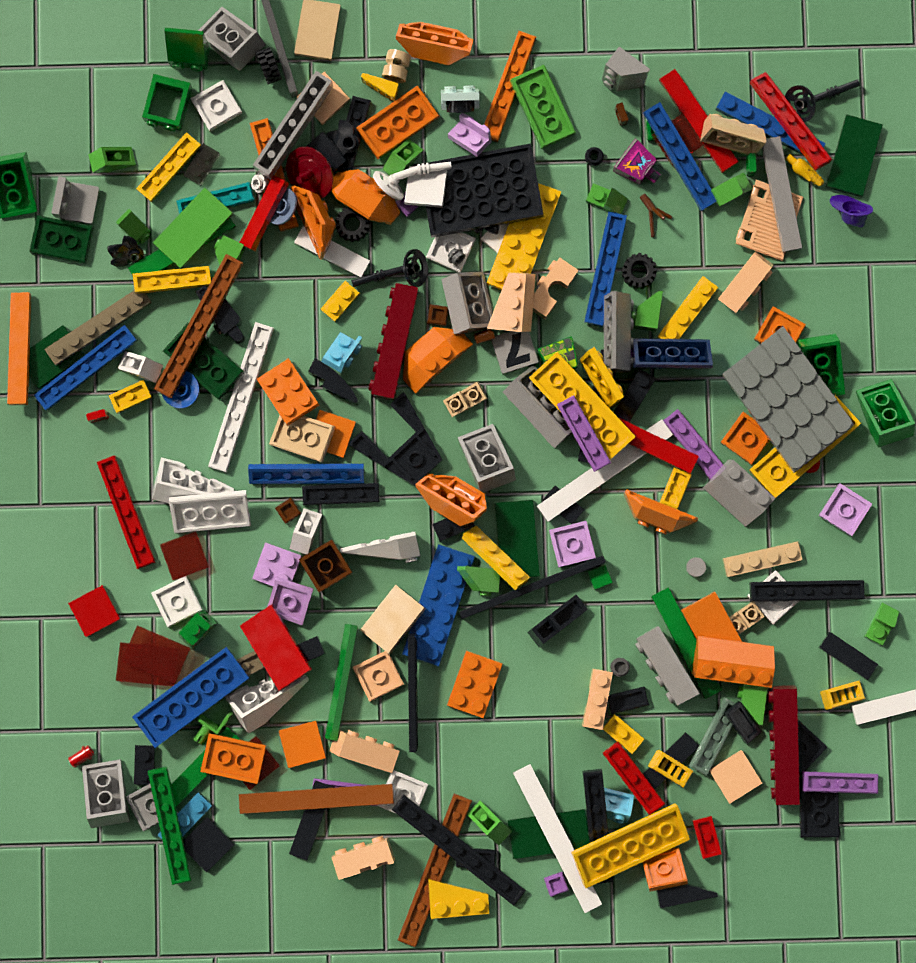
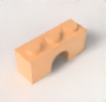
M559 258L557 262L555 260L552 261L548 267L550 272L546 277H541L537 283L539 288L534 292L533 312L543 319L548 317L557 303L556 300L550 297L548 293L549 287L559 284L567 289L578 274V269L562 258Z
M592 669L588 700L582 722L583 727L603 729L613 672Z

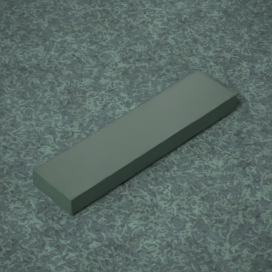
M725 697L689 764L691 768L706 776L732 728V724L724 712L735 703Z

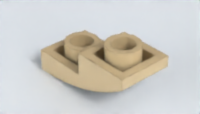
M476 382L443 400L451 416L454 417L488 398L479 382Z
M750 602L729 618L739 635L765 616L755 602Z

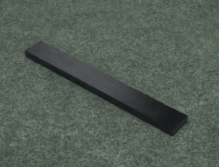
M599 556L517 590L460 611V616L462 619L604 564L606 561L604 556Z
M404 794L391 809L513 906L526 891Z

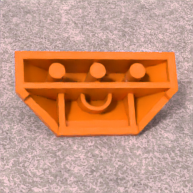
M424 22L399 24L396 34V40L411 57L450 65L470 55L473 45V39L468 38L457 29Z
M356 169L337 172L333 176L334 181L331 191L336 199L368 220L385 222L391 225L399 216L400 211L395 199L386 194L377 185L375 180L366 173Z
M295 185L291 186L290 190L297 197V212L321 260L324 258L332 240L334 229L336 228L335 221L332 217H329L327 204L321 200L318 194Z
M433 327L405 351L403 380L415 394L418 393L473 345L465 334H454L453 329Z
M428 473L415 484L431 509L459 526L474 522L487 511L485 493L456 476Z
M628 489L624 492L633 517L638 520L637 524L647 528L649 525L656 527L655 531L661 534L672 533L698 520L695 516Z

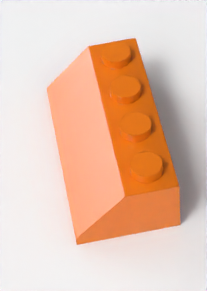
M697 636L692 675L695 678L772 688L775 671L774 646Z

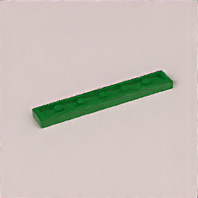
M229 218L206 244L235 228L236 226L232 219ZM158 249L131 265L128 269L133 276L135 273L163 271L173 265L174 262Z
M668 587L652 595L651 598L692 674L696 639ZM693 676L704 699L722 691L717 680L695 678Z
M345 624L325 734V738L337 741L358 629L356 625Z
M229 727L220 734L221 736L241 740ZM205 750L171 784L176 807L208 775V773L200 772Z
M168 767L148 770L172 885L189 882L192 879Z

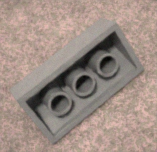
M612 291L604 296V364L612 372L626 373L633 367V357H631L633 338L631 337V330H633L634 323L631 318V311H633L634 302L631 299V294Z
M533 365L515 378L503 393L531 422L534 428L543 435L547 442L555 448L572 431L562 413L529 379L538 370Z
M659 626L636 638L637 643L635 645L641 654L644 652L647 660L645 662L650 670H655L658 675L655 678L660 687L664 686L667 693L665 695L671 704L674 702L675 705H679L700 694Z

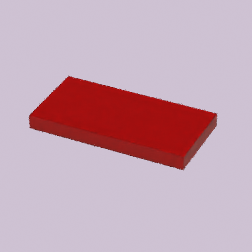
M269 605L240 625L278 691H282L312 670L273 605Z

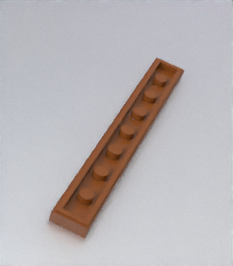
M228 254L225 255L154 388L155 390L169 398L173 397L244 264L243 262Z
M393 784L239 794L240 814L394 804Z
M454 793L442 825L456 836H459L472 800ZM436 844L433 846L398 937V941L416 947L430 911L428 879L441 882L451 857Z

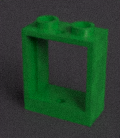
M153 74L142 115L146 124L152 127H157V125L164 126V129L172 132L176 130L181 131L192 92L191 83ZM157 87L182 93L175 120L150 114Z

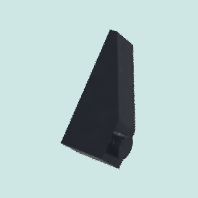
M639 369L623 395L624 397L614 410V414L630 422L656 378Z
M692 884L656 890L658 906L660 908L718 897L717 892Z

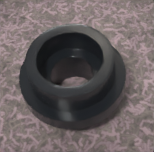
M591 147L586 151L585 161L587 164L598 166L602 163L604 154L601 149ZM595 154L598 158L596 160H592L591 155Z

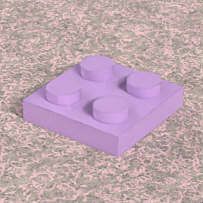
M839 483L818 516L849 536H853L872 503Z
M587 521L549 530L558 568L596 558Z
M265 543L252 579L274 586L277 577L293 582L300 563L299 559L302 555Z
M277 577L268 606L273 605L282 619L303 625L314 589Z

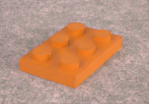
M289 358L257 378V381L287 426L319 406V403Z
M466 651L447 706L484 718L503 663Z
M209 733L200 772L258 784L267 745Z

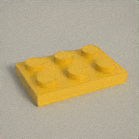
M593 347L579 361L604 403L611 408L624 397L623 390L614 381L611 369L604 364L602 354Z

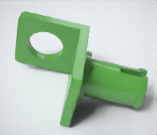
M228 713L220 726L203 714L199 715L196 720L202 726L193 739L196 742L200 739L198 743L204 745L209 733H220L233 713Z

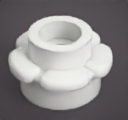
M261 174L255 175L251 181V187L256 193L265 191L269 184L268 179Z

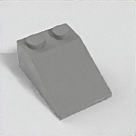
M223 7L198 30L204 32L209 46L238 71L256 55V52L265 46L256 30Z
M493 424L458 437L478 490L484 493L516 480L513 465Z
M121 759L82 766L86 816L90 827L96 828L130 822Z

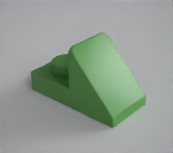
M743 172L711 189V192L720 207L752 190V187Z
M593 183L586 202L606 211L622 214L628 198L614 188L609 190Z
M881 602L864 637L879 645H883L891 628H895L899 611Z

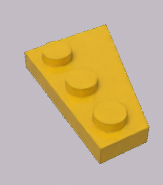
M428 879L431 919L489 914L487 893Z

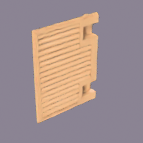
M756 180L749 196L748 206L741 227L738 230L735 244L783 261L786 252H782L769 184ZM760 189L766 191L764 198L758 197ZM791 192L797 219L803 197ZM746 232L752 233L750 241L744 239Z

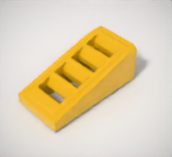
M362 73L361 79L364 84L388 99L396 100L399 90L398 83Z
M860 680L820 691L825 710L865 699ZM852 686L854 687L856 698H854L851 689ZM845 688H846V691H847V695H848L849 700H847V698H846V695H845V692H844V689H845ZM836 691L839 692L841 702H839Z
M660 750L656 751L648 767L683 788L693 773V770ZM670 761L671 763H670V765L668 766L666 772L663 771V770L665 769L667 763ZM675 766H678L673 776H671L670 774L672 773ZM682 769L685 770L680 780H678L677 777Z

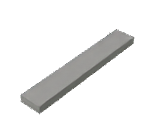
M780 136L766 139V144L762 147L782 252L801 249L802 244Z

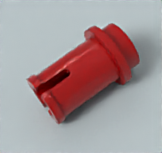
M89 745L86 747L82 746V749L68 757V760L76 768L87 759L91 760L94 752Z

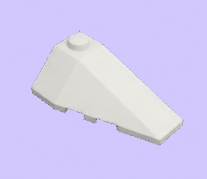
M161 457L152 499L169 503V497L234 491V488L216 479L209 480L201 476V472L197 470L193 472L185 468L186 465L181 462Z
M415 532L392 536L388 540L379 539L369 544L362 543L340 548L342 554L406 560V563L417 561V557H420Z
M304 675L282 691H278L272 680L266 682L264 679L259 681L258 685L250 688L248 685L239 688L226 696L225 699L240 724L249 734L264 725L309 679Z

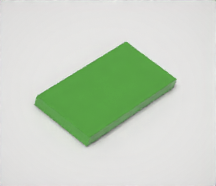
M545 65L510 79L513 90L541 149L576 133Z
M204 188L157 237L153 244L182 269L233 213Z

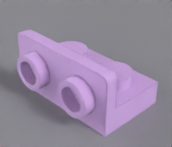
M461 113L459 115L460 122L448 133V138L478 157L492 142L491 132L487 126L479 124L473 117Z

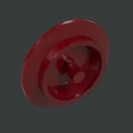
M299 147L290 153L286 162V171L291 185L318 194L320 198L328 195L332 189L334 178L332 168L327 159L319 151L311 147Z

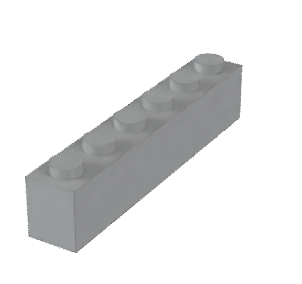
M315 71L254 162L253 167L255 171L269 180L272 179L332 90V80Z

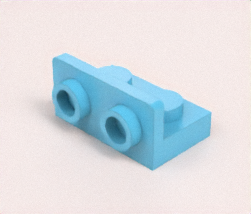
M340 332L323 356L321 362L342 373L344 368H349L354 358L352 356L354 354L358 355L360 352L362 337L358 336L354 340Z
M604 788L607 819H611L619 824L628 823L634 795Z

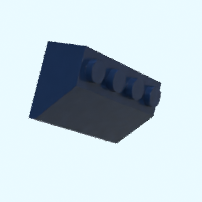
M633 339V369L700 370L713 368L711 345L708 339Z

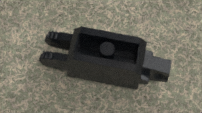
M205 285L196 291L200 301L207 290ZM225 299L213 320L215 322L213 327L219 335L222 333L226 337L230 335L235 340L234 342L238 344L243 343L245 336L239 329L242 320Z

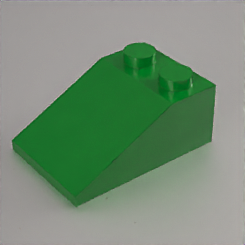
M165 28L167 60L172 68L177 70L191 68V70L198 72L202 71V69H208L210 47L203 31Z
M27 152L0 156V219L37 212L32 171Z
M830 334L799 339V348L834 396L845 395L841 346L837 335Z
M892 379L856 390L869 431L878 448L914 436L915 422Z

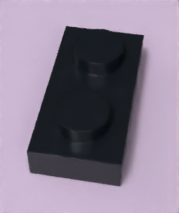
M448 518L432 524L440 542L475 527L473 522L459 526Z
M135 745L134 784L149 785L148 770L155 769V748L153 745Z

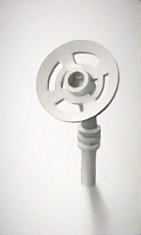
M451 162L426 163V165L422 163V165L417 164L415 167L391 174L390 176L383 172L375 171L373 178L386 194L396 200H402L404 194L398 184L399 180L415 174L421 175L423 173L425 175L426 172L430 174V172L452 168Z

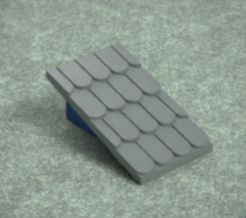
M784 326L722 374L793 473L854 427L850 417Z

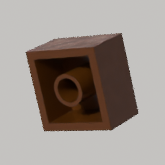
M332 539L299 559L319 593L353 574Z

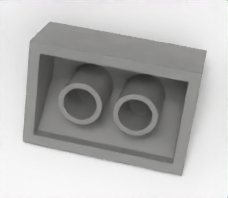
M618 47L605 64L602 81L605 87L615 91L643 88L650 69L621 47Z
M484 272L455 273L441 279L454 334H467L487 329L493 311Z
M727 460L703 487L705 491L745 527L761 515L775 500L774 496L734 460Z

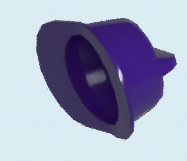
M834 195L830 198L832 207L841 211L842 221L849 225L862 228L865 225L867 216L873 212L871 205L846 195Z

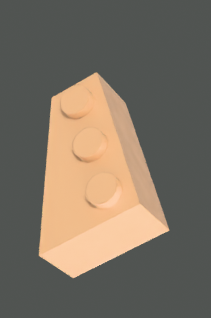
M755 251L718 300L735 313L738 310L743 311L749 304L747 301L750 295L755 296L760 290L759 283L762 280L767 281L773 273L770 270L773 264Z
M508 273L487 329L531 332L536 274Z
M339 730L338 740L332 741L329 750L339 757L390 773L393 772L399 750L394 748V744L385 741L383 744L377 743L376 738L370 736L362 738L359 737V733L348 730V732Z
M383 835L373 838L372 843L366 845L364 842L353 845L354 849L348 851L346 848L335 851L336 855L332 856L339 880L370 869H376L385 864H393L395 861L388 837L383 838Z

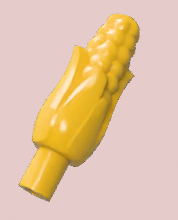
M791 154L787 156L785 160L792 165V169L796 174L817 186L824 184L822 177L805 160L801 158L796 159Z

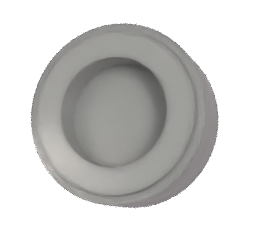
M692 558L686 564L687 573L693 577L701 576L706 570L705 562L701 558Z

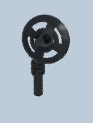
M856 79L838 87L835 85L834 88L830 87V90L827 88L826 91L813 95L807 87L796 85L786 92L785 98L790 104L791 101L794 102L797 114L805 123L810 121L815 115L816 102L827 98H835L836 95L840 96L843 92L859 87L860 82ZM796 90H802V92L793 94ZM810 112L809 116L804 118L801 117L802 115L808 114Z
M411 249L404 257L403 266L384 271L380 269V272L377 270L376 273L372 272L370 275L351 280L353 287H357L373 281L376 283L377 280L380 282L381 279L385 280L387 277L404 273L405 279L411 286L420 287L427 279V260L420 250ZM418 259H419V261H420V263H421V270H420V265L417 263V260H418Z

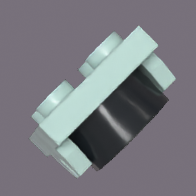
M474 85L463 86V89H456V86H445V90H441V110H446L447 106V112L449 113L474 112V108L479 109V89H475Z

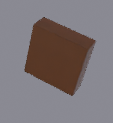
M623 102L616 104L614 110L619 125L624 126L628 123V117Z
M430 304L427 324L446 326L448 307Z
M486 329L473 334L477 344L495 338L492 329Z
M289 498L275 508L285 524L302 514L292 498Z

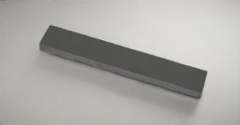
M261 0L292 98L297 97L298 92L270 1Z

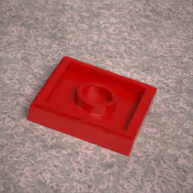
M103 585L68 603L85 637L121 619Z

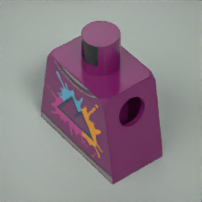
M636 138L613 168V172L639 185L645 178L655 183L661 175L653 169L657 161L656 158Z

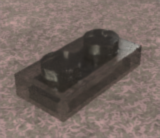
M203 143L186 170L184 177L201 186L220 153Z

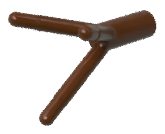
M643 194L640 196V200L649 210L650 232L653 238L655 236L653 212L662 220H665V217L672 219V216L655 207L649 197Z

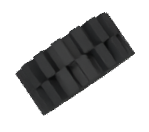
M271 48L256 52L267 84L282 80Z
M350 207L347 209L343 208L342 212L339 211L335 223L339 236L343 237L345 241L349 240L350 242L356 240L358 242L361 238L364 239L365 235L369 233L370 221ZM355 217L360 221V227L355 231H350L345 226L347 219Z
M641 253L628 257L622 268L624 282L628 283L629 287H634V289H644L650 286L657 273L656 263L653 262V258H649L647 254L642 255ZM637 264L645 266L647 274L643 278H637L633 275L632 268Z

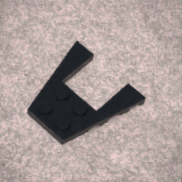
M403 392L390 406L415 433L401 447L387 458L363 431L352 439L348 445L415 487V484L430 473L442 461V458L405 392Z

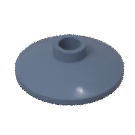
M286 189L270 221L271 223L282 225L293 216L297 207V197L292 190Z

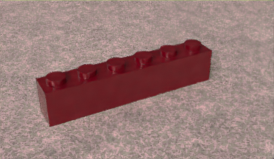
M396 283L395 288L391 287L389 298L392 299L391 306L387 305L385 317H388L387 325L383 324L381 335L384 336L383 343L379 342L377 354H380L373 366V372L376 374L374 380L371 379L369 384V391H372L371 395L373 397L392 401L395 399L418 296V287Z
M795 685L772 686V691L768 693L769 703H772V711H769V722H773V730H769L770 742H773V749H770V761H774V768H770V778L774 780V788H771V799H774L776 805H800L797 687Z

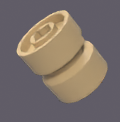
M390 49L387 51L385 59L387 65L383 68L382 78L396 83H405L408 73L406 68L410 65L411 55L404 51Z

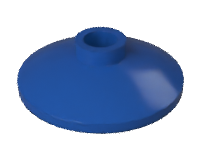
M186 371L173 397L169 398L164 394L162 396L172 407H189L196 401L199 395V383L193 374ZM181 386H184L185 391L183 393L179 392V388Z

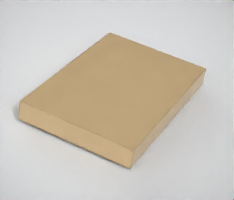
M303 0L294 55L332 61L341 8L340 4Z
M279 415L269 445L323 463L336 427L306 416H302L287 426Z
M395 585L360 631L388 654H391L426 608Z

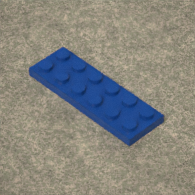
M438 544L419 604L426 609L409 632V634L417 635L418 660L439 666L466 581L457 571V566L471 567L475 556ZM408 638L402 653L408 656Z
M225 647L133 715L132 718L154 748H156L250 677L228 647Z

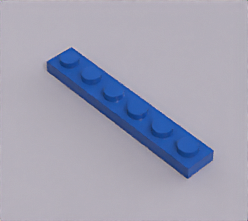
M724 92L715 110L733 119H737L741 123L757 125L758 128L764 129L765 136L769 138L780 136L783 145L802 154L774 116ZM818 140L819 143H820V144L822 145V147L824 148V146H825L826 143H824V142Z
M659 102L644 111L645 118L700 211L717 202L711 192V187L662 104Z
M608 211L584 323L603 327L604 296L611 291L627 215Z
M125 325L38 391L34 395L46 411L133 345L137 341Z
M248 464L249 484L364 483V464Z

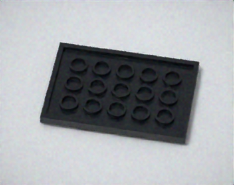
M531 143L482 152L478 157L471 154L428 162L429 164L451 162L452 168L447 170L443 208L426 206L431 238L544 217Z

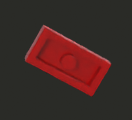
M712 816L692 820L702 859L721 855Z

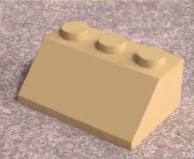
M709 114L704 121L700 141L748 155L749 153H757L766 144L764 129L758 128L757 125L744 124L737 119L723 118L719 114Z

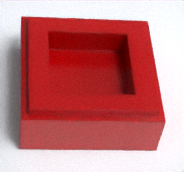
M102 409L87 413L86 417L88 422L93 423L108 419L109 415L106 410Z

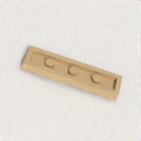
M797 541L723 558L726 576L731 577L801 561L802 556Z

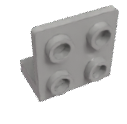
M58 176L52 215L59 219L93 224L99 187L69 182L66 177Z

